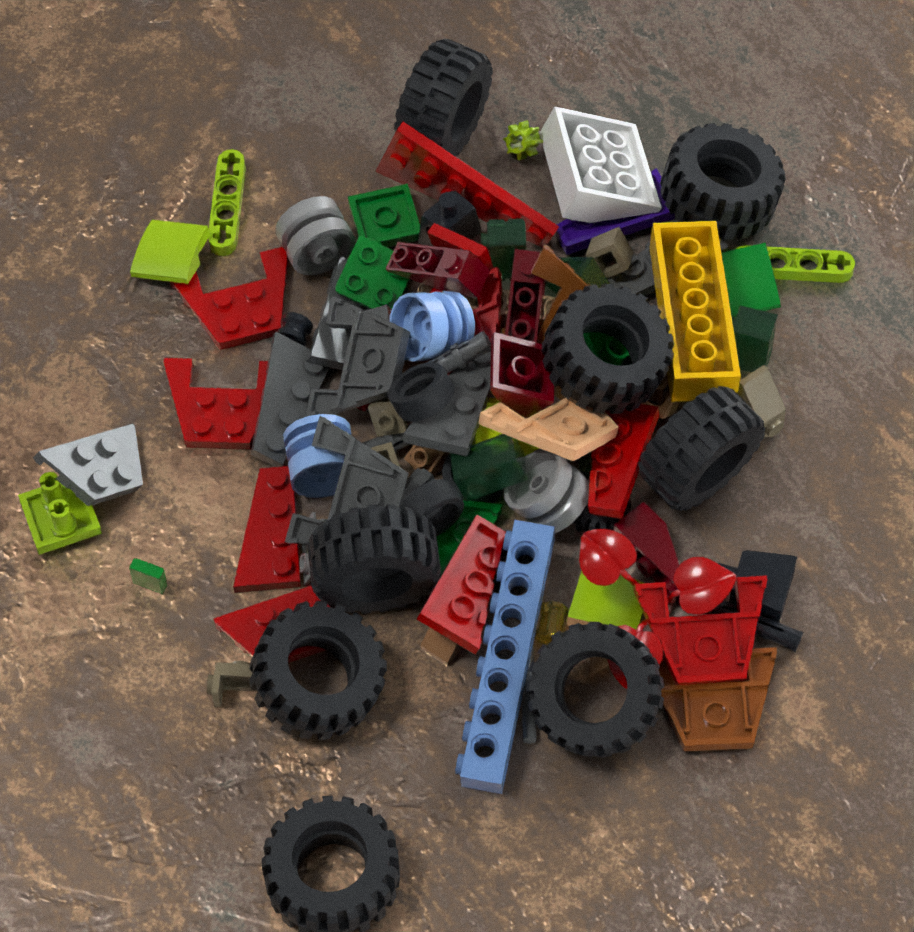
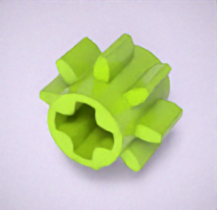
M527 120L519 122V125L508 126L510 133L507 137L503 138L508 148L507 154H517L518 160L526 159L528 155L531 157L538 154L536 148L540 143H543L538 133L539 127H529Z

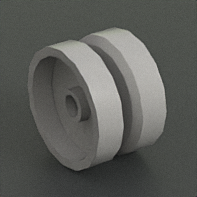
M326 196L311 197L293 205L281 215L275 228V234L287 252L286 255L297 273L303 275H317L333 269L339 257L347 258L350 256L355 246L356 238L344 220L334 199Z
M537 449L525 456L515 466L507 479L504 496L508 506L518 515L524 517L527 522L554 526L555 533L573 523L587 505L590 482L575 466L570 465L566 458L543 449Z

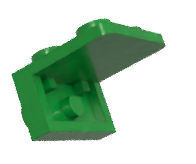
M359 235L336 283L335 291L337 294L368 309L388 305L392 309L394 303L402 295L409 279L385 270L393 250L383 246L380 241L374 238Z

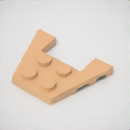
M559 385L554 386V396L560 399V401L527 419L499 402L480 412L478 422L484 427L571 461L579 459L616 438L618 426L606 412L604 414L593 412L591 407L586 406L583 409L577 406L576 400L571 397L567 399L560 393L562 389Z

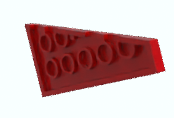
M402 122L396 130L375 171L401 184H408L410 188L438 201L441 194L456 191L476 208L480 220L542 248L544 244L547 245L559 228L558 225L405 122Z

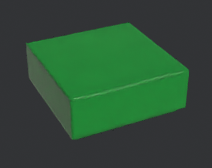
M137 558L133 559L129 566L133 584L163 595L168 586L164 568Z

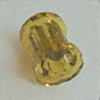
M555 601L542 602L540 626L536 629L535 639L540 643L548 645L553 640L551 638L552 635L558 631L563 632L564 619L568 617L569 608L563 603Z

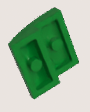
M766 242L721 253L732 319L781 307Z

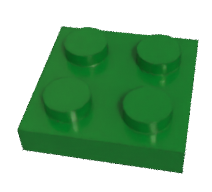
M408 184L348 196V205L358 237L361 235L374 238L385 247L396 246L397 242L410 243L418 241L420 223Z

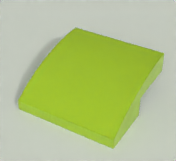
M152 219L136 250L130 270L131 277L188 284L200 266L198 254L210 237L208 226Z
M581 571L568 617L587 622H600L606 625H628L636 630L638 624L642 621L643 611L634 594V586L623 578L621 574L614 584L600 586L590 582Z

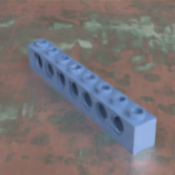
M514 520L512 531H506L503 550L508 551L506 562H499L496 581L501 582L499 593L493 592L490 604V613H495L492 625L486 624L483 644L488 645L485 657H479L476 676L481 677L479 689L473 688L470 697L469 709H474L472 722L466 721L463 730L462 741L467 742L465 754L458 755L455 774L460 775L461 787L498 794L503 793L555 541L554 526ZM523 555H528L534 559L529 564L517 562V559ZM521 586L527 592L521 596H515L510 593V590ZM508 618H517L521 622L513 628L503 624ZM503 649L511 650L514 653L507 660L496 656ZM496 681H502L507 684V688L501 692L492 691L489 687ZM490 713L497 714L501 718L498 723L493 725L486 724L482 719ZM482 746H489L494 750L493 754L486 758L479 757L475 752Z

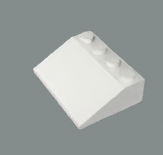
M554 106L539 134L543 140L542 145L563 218L594 223L657 213L661 210L662 207L636 124Z

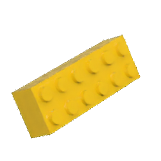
M717 222L653 223L649 248L657 305L661 311L659 316L661 319L665 318L671 328L667 334H672L674 340V347L672 348L674 353L673 361L667 372L671 402L693 401L699 394L706 393L713 387L718 388V386L729 387L738 393L741 374Z

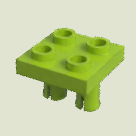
M54 472L42 474L39 479L40 488L18 495L38 555L102 534L93 506H87L71 489L66 488L57 481L56 478L58 476Z

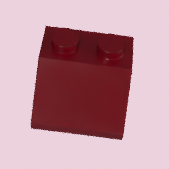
M494 332L491 338V393L498 402L503 403L525 419L551 406L554 403V385L549 379L551 371L547 372L544 368L542 360L545 356L542 354V344Z

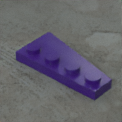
M657 168L650 172L662 207L659 212L594 223L566 219L557 224L559 228L555 233L565 254L569 255L587 249L593 237L620 227L622 233L626 236L652 227L653 223H664L675 219V214H670L665 205L666 201L662 199L660 191L662 176Z

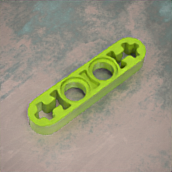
M233 149L222 152L218 156L209 222L210 237L208 241L210 250L218 256L232 254L236 250L246 167L243 154ZM230 162H235L233 165V175L228 173ZM226 185H232L237 188L234 193L228 195L220 191ZM223 210H229L234 213L227 220L217 217ZM221 230L226 231L227 239H225L224 243H218L221 240Z
M750 245L740 246L736 249L748 247ZM767 247L770 260L779 258L786 263L782 268L772 267L775 279L844 283L853 276L855 260L851 254L845 251ZM804 260H811L816 263L817 267L813 270H806L801 267L800 263ZM823 262H827L826 270H822ZM837 264H843L844 270H838Z

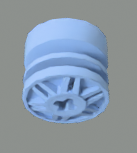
M459 292L407 293L398 298L390 314L389 322L410 332L405 360L408 361L432 360L450 350L451 345L455 343L461 344L474 337L475 320L473 310L468 300Z
M332 414L307 416L293 422L283 433L286 457L289 461L288 468L291 487L297 494L311 498L334 496L345 455L312 447V442L320 416L325 417L331 423L352 435L350 423L340 416Z

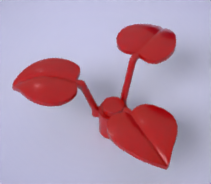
M593 529L581 536L579 563L582 573L590 582L595 585L609 586L614 584L621 574L632 586L640 584L626 571L637 559L635 547L627 537L608 529ZM705 557L686 559L674 573V583L678 590L673 591L669 596L667 595L669 615L673 610V603L676 601L675 598L677 596H680L679 603L682 610L688 614L701 615L712 611L731 592L736 582V574ZM646 619L638 624L636 630L628 625L618 626L643 642L650 649L649 652L656 658L660 666L664 655L663 646L657 635L650 631H643L648 625ZM607 659L612 674L627 689L624 673L618 665Z

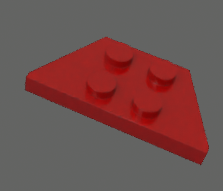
M311 585L213 618L216 629L220 633L223 631L235 642V645L241 651L253 657L254 650L266 627L272 620L277 619L280 612L287 608L293 611L297 604L308 602L309 606L313 607L316 601L321 600L313 592ZM315 646L297 648L289 654L288 663L323 652L325 649Z

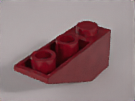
M397 242L385 269L390 273L441 291H455L463 296L473 298L479 297L490 272V269L471 251Z
M515 249L505 335L537 343L546 280L532 274L531 271L540 252Z
M642 502L614 524L613 531L623 534L632 542L637 554L635 563L640 573L646 578L651 577L656 583L666 582L667 595L669 596L673 591L678 590L674 583V573L679 567V562L667 524ZM677 596L675 599H676V602L680 605V603H679V597H680V596Z

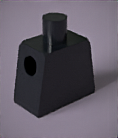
M456 191L441 194L439 201L425 211L421 217L418 244L433 246L427 232L434 223L472 240L482 232L476 208Z
M745 550L742 552L738 568L718 563L722 567L734 572L737 577L767 575V584L763 594L760 615L780 623L795 573L797 556ZM734 584L730 592L729 602L737 605Z

